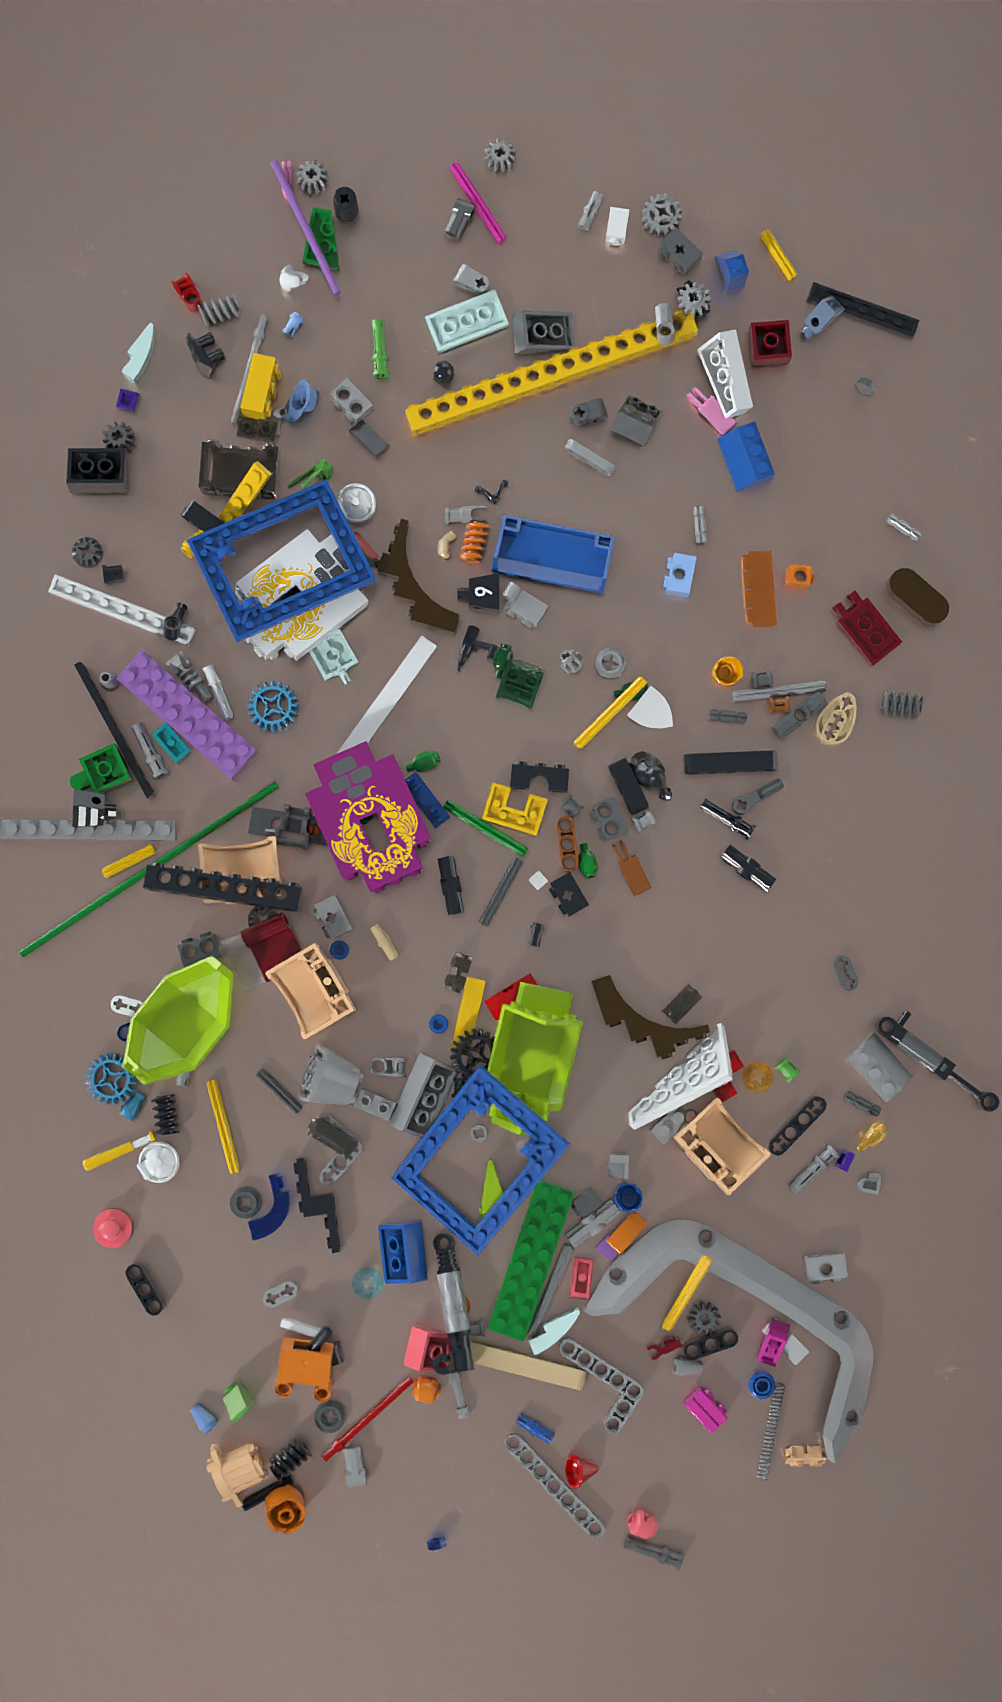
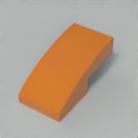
M636 1212L629 1213L608 1237L606 1242L621 1254L642 1231L647 1222Z

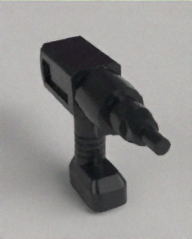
M472 625L467 629L459 651L457 671H460L461 666L465 664L472 650L476 652L477 649L488 651L486 657L488 660L493 661L498 645L478 641L477 637L480 629Z

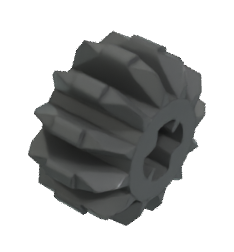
M116 421L113 423L114 427L107 425L109 431H103V435L106 437L102 439L103 443H106V448H126L130 451L129 444L133 445L135 443L132 440L135 437L134 432H131L132 428L130 426L125 427L124 422L118 425ZM120 435L122 436V439H121V438H118V440L115 439V437H119Z
M703 1301L700 1302L701 1308H698L696 1304L693 1305L696 1312L689 1311V1315L693 1316V1318L688 1319L689 1323H694L691 1329L695 1330L698 1328L697 1333L701 1335L703 1329L705 1335H709L708 1329L710 1328L712 1332H716L713 1325L720 1326L721 1324L715 1320L721 1318L720 1314H715L718 1308L714 1307L711 1309L712 1303L708 1302L705 1308ZM704 1314H707L709 1320L707 1322L705 1320V1323H702L701 1315L704 1317Z

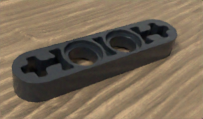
M812 1097L768 1143L770 1153L776 1156L784 1154L825 1111L826 1101L822 1097ZM814 1101H821L820 1106L822 1108H816L813 1111L816 1114L814 1117L805 1110L807 1107L811 1110L814 1107ZM806 1113L809 1116V1122L803 1125L799 1122V1116ZM789 1127H793L796 1131V1135L793 1138H787L785 1135V1131ZM780 1135L789 1141L787 1145L785 1142L780 1145L781 1151H773V1143H779L782 1140L779 1138Z

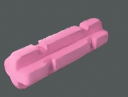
M284 160L282 161V170L293 191L292 162ZM283 190V197H284V198H287V196H286V194H285V192H284V190Z

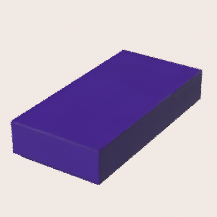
M843 1149L835 1167L848 1172L855 1154Z

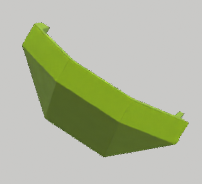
M210 956L166 975L131 1018L122 1068L134 1075L144 1085L196 1070L230 1027L234 973L213 956Z

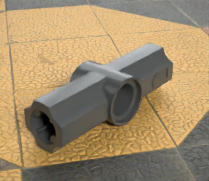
M817 691L772 727L777 735L784 739L828 705L824 696ZM796 711H802L805 714V718L799 720L796 717Z

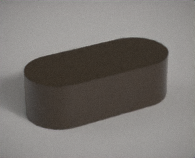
M909 568L898 569L888 579L886 584L888 595L922 625L927 627L937 626L947 617L949 603L946 598L914 570Z

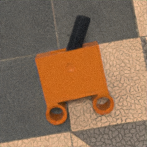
M324 1326L311 1341L283 1337L280 1349L279 1373L274 1388L278 1396H289L292 1392L293 1383L315 1386L313 1396L319 1402H326L330 1399L333 1387L331 1370L334 1344L325 1343L333 1334L329 1326Z

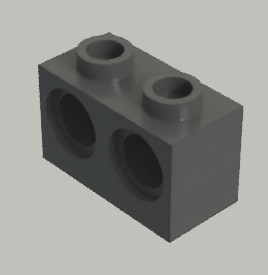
M615 797L592 805L593 810L590 812L593 820L599 823L600 828H597L601 839L605 838L607 842L628 833ZM602 806L610 809L608 816L600 814L599 809ZM607 825H616L617 832L615 834L608 833Z
M211 932L199 935L200 939H184L181 941L182 944L177 945L184 968L210 956H213L215 959L223 957L216 934L211 935ZM207 941H211L214 945L213 950L210 952L204 949ZM188 947L195 949V955L191 958L186 955Z

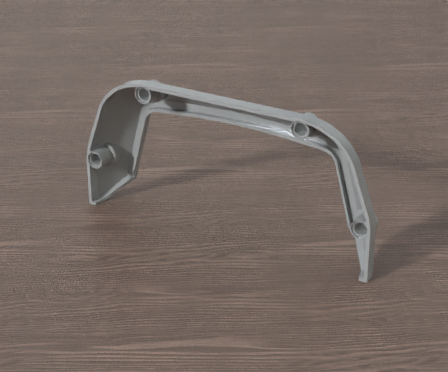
M673 1219L662 1222L652 1227L612 1261L583 1308V1311L591 1316L620 1314L672 1262L686 1260L697 1265L702 1256L707 1255L712 1258V1264L707 1271L771 1305L837 1351L841 1357V1366L822 1436L826 1457L836 1464L856 1427L861 1422L873 1365V1348L870 1337L864 1326L853 1314L711 1227L694 1220ZM708 1231L711 1233V1239L704 1242L701 1239V1235L703 1232ZM614 1269H620L622 1271V1274L619 1278H613L611 1276V1272ZM839 1313H844L845 1315L842 1322H836V1315ZM854 1411L856 1413L855 1418L847 1420V1414Z

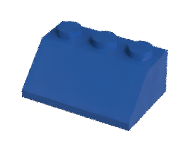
M755 421L737 427L717 439L737 492L773 479L775 473Z
M421 1221L378 1225L385 1284H412L428 1280Z

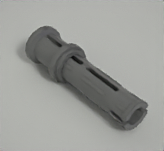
M629 1536L626 1538L625 1549L657 1559L661 1565L667 1564L676 1567L678 1571L680 1570L684 1553L673 1552L668 1547H663L662 1549ZM636 1545L652 1550V1552L636 1547Z

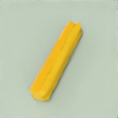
M769 229L763 231L760 236L788 280L794 279L797 276V272Z
M149 844L102 868V873L105 878H109L156 853L155 849Z

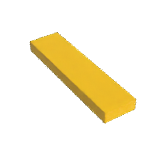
M467 977L453 1041L459 1043L461 1040L457 1037L458 1035L464 1038V1031L467 1030L471 1035V1029H475L486 981ZM452 1041L451 1048L456 1049L457 1046L454 1045ZM472 1041L468 1042L466 1046L471 1048ZM462 1050L461 1055L468 1056V1054Z

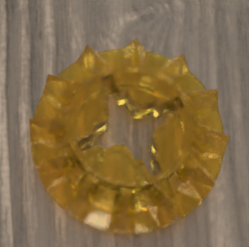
M763 1062L749 1064L744 1069L742 1076L746 1088L755 1093L764 1092L769 1089L774 1080L773 1071ZM755 1069L759 1074H766L765 1076H763V1078H761L762 1085H760V1083H758L757 1080H750L756 1076Z

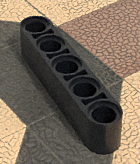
M775 750L684 755V774L686 775L778 770L777 751Z

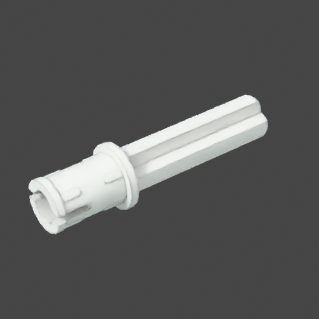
M214 665L204 667L202 671L208 682L207 687H210L223 720L232 719L234 715Z

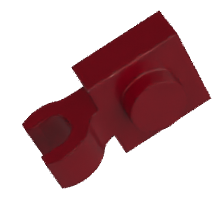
M674 1336L665 1338L663 1340L664 1343L660 1344V1346L656 1344L648 1345V1351L651 1349H656L657 1351L655 1355L651 1356L652 1360H656L661 1355L682 1347L678 1336L675 1338Z

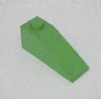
M240 1382L236 1386L231 1384L224 1391L226 1395L223 1401L233 1423L249 1410L255 1400Z

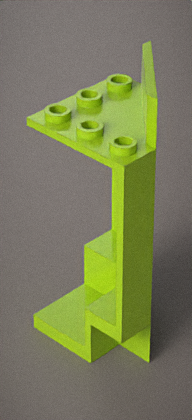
M520 982L516 1002L503 1004L487 1071L547 1122L550 1111H562L583 1021L576 1019V1015L569 1013L574 993ZM494 1104L491 1106L489 1116H492L491 1123L518 1135H528Z

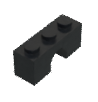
M516 761V764H512L510 788L529 790L531 779L536 776H542L548 781V792L567 793L569 769L565 768L566 765L554 764V767H546L545 763H535V766L527 765V762Z

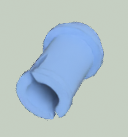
M296 312L290 314L291 318L282 331L291 338L294 337L300 323L303 324V317Z

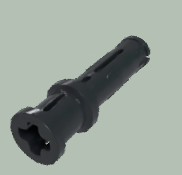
M706 798L699 808L731 827L732 832L736 831L743 835L746 840L749 839L756 825H750L742 820L741 816H733Z

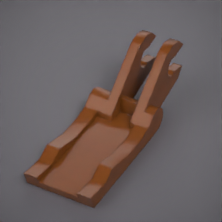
M620 840L619 842L627 859L623 860L615 844H612V847L620 860L618 864L635 897L651 889V885L636 854L630 856L624 842Z

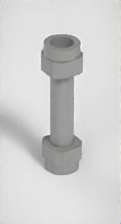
M460 1373L448 1374L449 1382L453 1385L458 1405L457 1414L459 1419L470 1417L469 1408L465 1405L460 1385Z

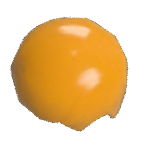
M723 657L715 663L713 676L722 685H733L742 678L743 665L735 657Z

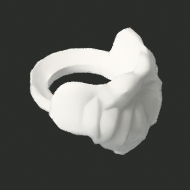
M287 265L281 270L280 285L286 292H289L291 288L308 282V275L303 272L294 271L291 265Z

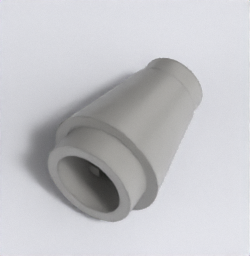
M111 671L101 673L100 685L106 690L115 689L119 683V680L116 679L117 675Z
M684 1357L675 1358L673 1361V1373L678 1374L679 1377L702 1373V1361L690 1360Z

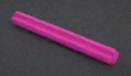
M455 161L450 165V170L472 204L476 206V210L498 243L503 242L506 239V234L460 163Z

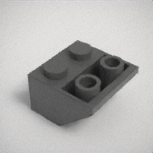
M628 395L618 411L611 430L645 446L662 411L654 405H649L637 397Z

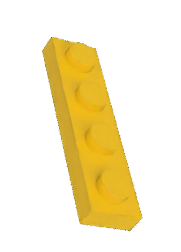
M259 461L252 465L219 515V518L225 523L245 515L271 476V473Z

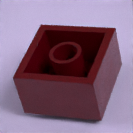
M789 320L751 323L748 330L752 366L789 364L792 358Z

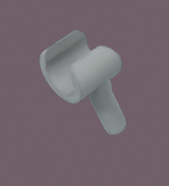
M278 407L272 411V416L276 419L275 435L280 433L281 418L287 415L286 408L280 410Z

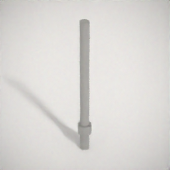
M260 315L258 326L253 333L254 341L231 420V424L238 425L242 412L240 407L253 353L258 354L261 340H264L266 332L264 329L268 319L265 315Z

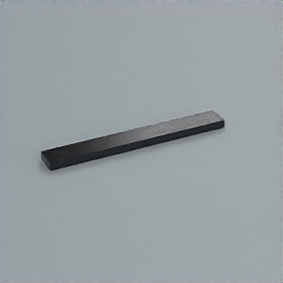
M82 662L74 664L146 798L149 800L154 798L155 793L88 670Z

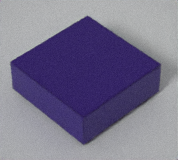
M120 388L116 408L135 413L140 396L139 393Z

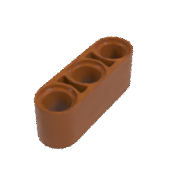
M562 816L557 822L560 862L564 871L573 872L576 870L579 862L575 824L571 817ZM563 820L571 823L569 830H563L560 827V823ZM565 839L573 842L571 849H565L562 846V842ZM567 858H572L575 861L573 868H567L564 865V861Z

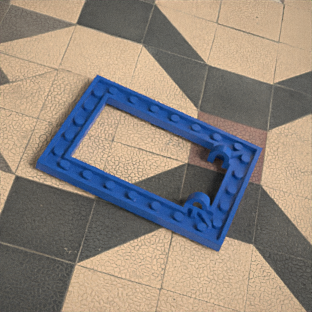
M327 479L187 539V543L236 643L376 582V577ZM318 506L350 571L266 608L262 607L257 596L249 597L242 604H239L220 565V562L224 561V556L229 554L230 557L236 555L231 543Z
M481 1065L404 1160L391 1179L478 1256L569 1147L570 1143ZM494 1104L531 1137L520 1150L530 1162L481 1222L475 1226L419 1174L471 1109L482 1117L487 1112V1109Z

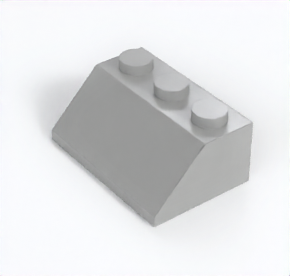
M875 1032L845 1057L883 1102H888L913 1077Z

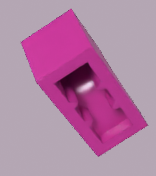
M771 1319L758 1353L757 1361L773 1367L776 1366L788 1339L789 1324Z

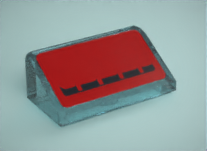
M353 532L370 567H374L377 558L380 556L358 532Z

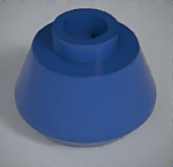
M766 1372L754 1374L749 1381L750 1392L758 1399L769 1398L776 1388L774 1378Z

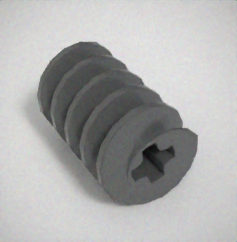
M884 690L881 710L884 709L886 715L892 710L893 716L896 715L897 711H900L901 717L907 712L909 718L912 713H915V717L918 719L922 710L923 696L919 699L918 694H914L911 697V694L907 693L904 697L903 692H899L896 696L895 691H892L889 695L888 691Z

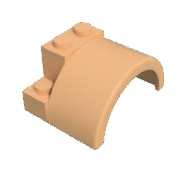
M275 836L268 837L264 841L244 845L215 846L206 843L198 845L200 869L203 870V873L210 874V871L222 872L223 876H230L232 873L241 875L243 879H249V876L261 878L260 881L268 882L266 881L268 879L279 880L281 884ZM204 879L201 881L202 889L209 886V880ZM227 882L221 883L219 890L226 891L229 884ZM241 885L238 893L245 894L248 891V886ZM260 888L257 892L258 896L264 897L267 894V889ZM282 890L277 893V896H282ZM203 899V902H204V903L223 902V901Z
M318 943L310 945L266 972L268 979L279 988L292 1008L299 1023L300 1034L303 1039H307L356 1010L347 995L349 993L348 988L331 959H326Z
M715 1098L673 1138L684 1149L683 1152L709 1180H713L726 1195H730L770 1156V1153L747 1135L722 1105L723 1102L719 1098Z

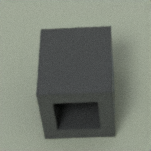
M589 1188L572 1200L574 1205L571 1207L577 1216L581 1214L584 1218L603 1204L593 1189Z

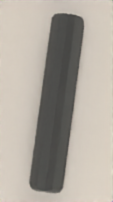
M264 1069L259 1070L256 1077L288 1109L297 1114L302 1109V1106Z

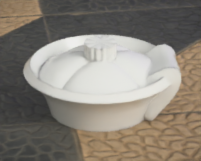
M354 483L347 485L337 496V501L349 522H363L369 519L375 511V495L370 488L363 484Z
M153 1142L142 1150L139 1156V1163L136 1166L145 1180L163 1183L173 1178L177 1173L179 1156L170 1144Z

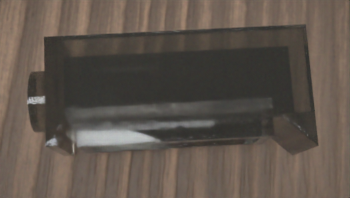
M320 1117L316 1120L312 1119L307 1127L310 1130L307 1135L313 1134L312 1137L340 1155L344 1153L345 1160L349 1158L358 1143V1140Z

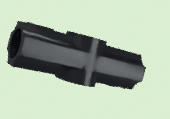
M731 844L720 857L733 867L741 877L753 882L764 892H767L776 881L772 875L761 868L758 862L749 856H745Z
M454 856L439 858L437 860L441 875L440 883L443 896H445L448 916L464 913L461 897L462 889L459 875L457 876Z

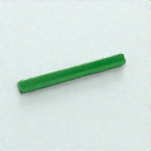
M450 799L445 802L444 809L520 856H524L528 848L455 802Z

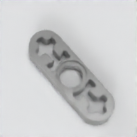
M569 439L564 447L570 454L607 476H611L616 469L611 462L572 439Z

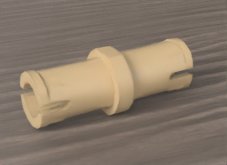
M380 923L370 928L378 941L377 945L379 948L382 947L390 961L400 956L391 942V936L388 937Z

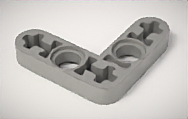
M322 1113L317 1118V1126L342 1148L319 1175L321 1183L329 1186L335 1183L363 1150V1144L335 1117L329 1113ZM322 1117H329V1123L332 1126L334 1123L338 1125L331 1131V1134L328 1132L331 1129L328 1125L324 1127L321 1125ZM337 1129L344 1130L345 1138L343 1140L335 1138L334 1133ZM350 1143H358L357 1148L359 1151H353L350 1154L353 1157L352 1160H350L348 1155L342 1153L343 1150L348 1152L351 1149ZM340 1156L344 1157L347 1161L346 1166L342 1168L336 1165V1159ZM332 1164L340 1173L337 1174L335 1171L331 1176L333 1180L325 1181L324 1172L329 1173L332 1170L329 1166Z

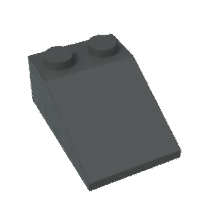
M522 310L512 316L515 354L562 352L575 347L572 312Z

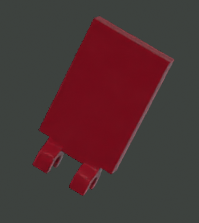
M855 590L846 596L853 604L850 608L846 610L843 604L839 602L832 610L840 617L837 623L869 664L874 666L899 646L902 640L867 597L862 600Z

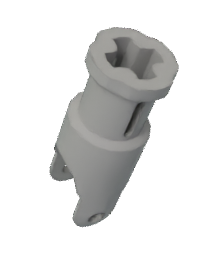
M461 506L459 509H448V507H445V524L447 525L449 522H461L463 524L488 521V519L474 520L470 515L473 509L485 508L487 506Z

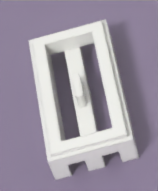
M287 1317L282 1319L280 1325L283 1328L313 1338L321 1330L320 1328Z

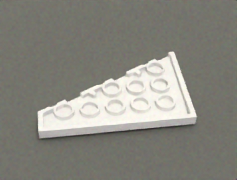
M722 1023L717 1024L718 1029L710 1037L703 1038L686 1055L687 1059L679 1067L675 1066L669 1074L655 1085L657 1089L649 1097L644 1096L629 1111L630 1126L634 1130L733 1079L726 1031Z

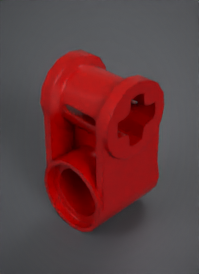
M187 272L185 276L177 281H171L177 294L182 298L189 310L198 311V304L202 307L203 302L200 294ZM193 297H196V298H197V300H196L195 302H193V303H190V302H189V300H190L191 298H193Z

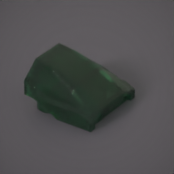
M508 660L496 697L522 704L532 710L545 671L536 665L521 660Z

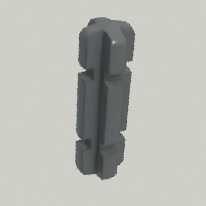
M711 709L709 718L710 720L720 719V721L746 723L747 713Z
M850 1091L845 1095L844 1100L851 1104L854 1103V1106L866 1112L869 1111L870 1114L876 1117L880 1114L882 1108L875 1104L872 1105L870 1101L856 1096V1094Z

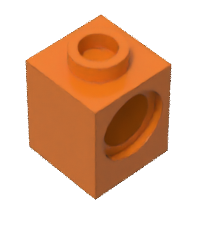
M789 564L786 571L785 587L808 589L810 584L814 583L815 573L812 572V566ZM796 573H803L805 580L799 581L796 578Z

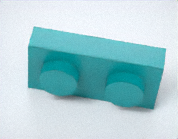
M167 722L151 734L177 764L192 752Z

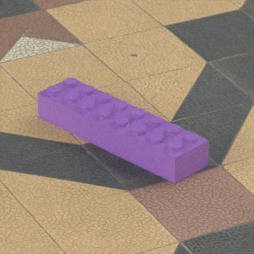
M143 650L117 676L116 679L233 781L259 753Z

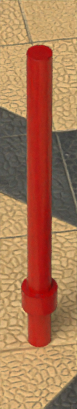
M410 1377L405 1379L343 1437L337 1438L332 1443V1447L321 1456L323 1460L327 1462L334 1454L340 1453L345 1448V1444L411 1386L414 1381Z

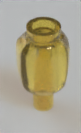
M881 1122L871 1125L862 1135V1142L857 1146V1149L863 1152L867 1147H875L886 1137L888 1129Z

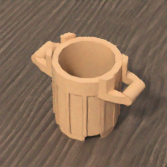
M254 1443L242 1446L223 1456L218 1449V1445L212 1444L210 1447L211 1458L207 1459L209 1463L206 1465L208 1473L211 1472L215 1485L223 1497L222 1501L225 1502L233 1499L235 1506L239 1508L243 1505V1496L240 1494V1491L258 1484L268 1477V1471L262 1470L264 1459L258 1447H254Z

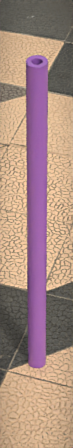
M275 159L271 161V165L334 295H338L341 293V290L278 160Z

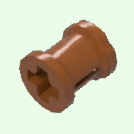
M788 695L784 698L773 699L769 697L770 714L778 711L790 712Z

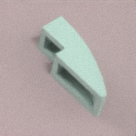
M151 322L127 351L131 359L122 369L123 375L135 385L138 384L144 375L153 354L156 328Z
M578 1307L544 1322L543 1327L545 1331L537 1334V1336L528 1338L535 1355L548 1349L570 1329L580 1314Z

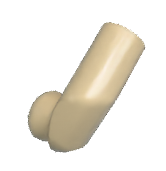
M452 531L448 532L438 542V554L443 559L451 556L449 544L457 538Z

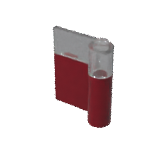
M283 912L221 940L218 946L221 955L230 958L245 992L271 981L266 975L268 970L302 951L292 927Z

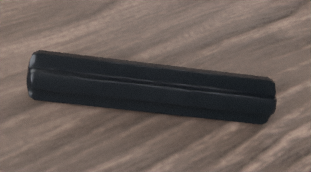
M291 1475L284 1477L282 1482L277 1481L244 1499L241 1506L242 1509L247 1511L264 1502L266 1496L279 1487H284L285 1485L293 1486L295 1484Z

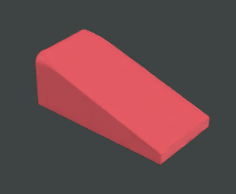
M574 1258L569 1298L589 1300L593 1259Z

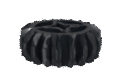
M474 1028L471 1029V1035L467 1030L464 1031V1038L461 1035L457 1036L461 1040L459 1043L453 1041V1044L457 1046L456 1049L450 1048V1051L455 1053V1055L450 1056V1059L456 1060L451 1065L453 1067L459 1066L456 1069V1073L462 1072L461 1077L463 1078L468 1075V1079H470L476 1071L471 1070V1068L475 1067L479 1062L485 1063L484 1068L488 1069L490 1058L488 1059L484 1055L485 1044H488L491 1056L495 1036L490 1037V1032L488 1031L483 1035L482 1029H479L477 1034ZM480 1039V1042L474 1047L466 1046L468 1042ZM462 1050L468 1054L466 1067L461 1059ZM468 1050L478 1052L479 1056L483 1059L472 1056V1053L468 1052Z

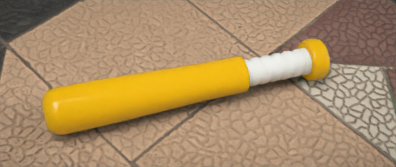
M154 1131L148 1133L149 1135L133 1142L129 1141L85 1159L83 1167L87 1171L132 1152L135 1148L146 1143L157 1142V1137Z

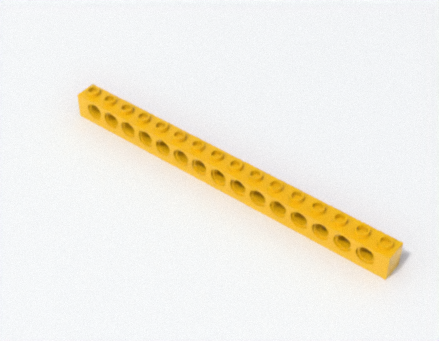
M684 309L675 312L672 316L673 324H677L680 329L674 330V340L669 345L660 344L657 337L653 335L652 332L657 330L656 322H645L639 325V328L633 330L628 328L619 335H608L602 341H591L585 347L571 348L568 350V353L562 355L561 353L554 354L548 360H537L531 366L516 368L514 372L500 373L497 375V378L491 380L486 378L477 385H466L460 391L446 392L443 397L429 398L426 400V403L420 405L418 403L408 406L405 413L413 436L693 338L698 333L695 320L691 312L685 316ZM667 331L662 332V335L665 336L670 334ZM642 337L645 341L638 343L635 341V338ZM624 343L627 348L619 349L617 344ZM606 349L609 351V354L603 356L599 351ZM588 355L591 357V361L585 362L582 360V357ZM570 361L574 364V366L572 368H566L564 366V363ZM548 368H554L556 372L554 374H548L546 370ZM530 374H536L538 376V379L532 381L528 378V376ZM513 380H518L521 384L518 387H513L510 383ZM499 386L503 391L495 393L493 388ZM483 393L485 397L479 400L475 398V395ZM465 399L467 404L460 406L457 404V401ZM442 405H447L449 410L441 412L439 408ZM425 411H428L432 414L429 418H423L421 416L422 413Z

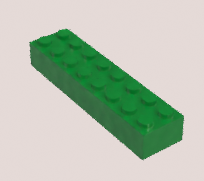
M540 1180L534 1188L487 1325L488 1330L522 1342L525 1341L575 1194L573 1190L544 1180Z

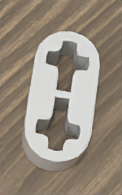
M115 996L111 1000V1008L116 1013L133 1017L136 1011L130 1009L131 1006L138 1007L139 1004L142 1006L144 1002L125 996ZM120 999H122V1003L127 1004L128 1006L127 1008L121 1007L120 1010H118V1006L115 1005V1002L120 1001Z

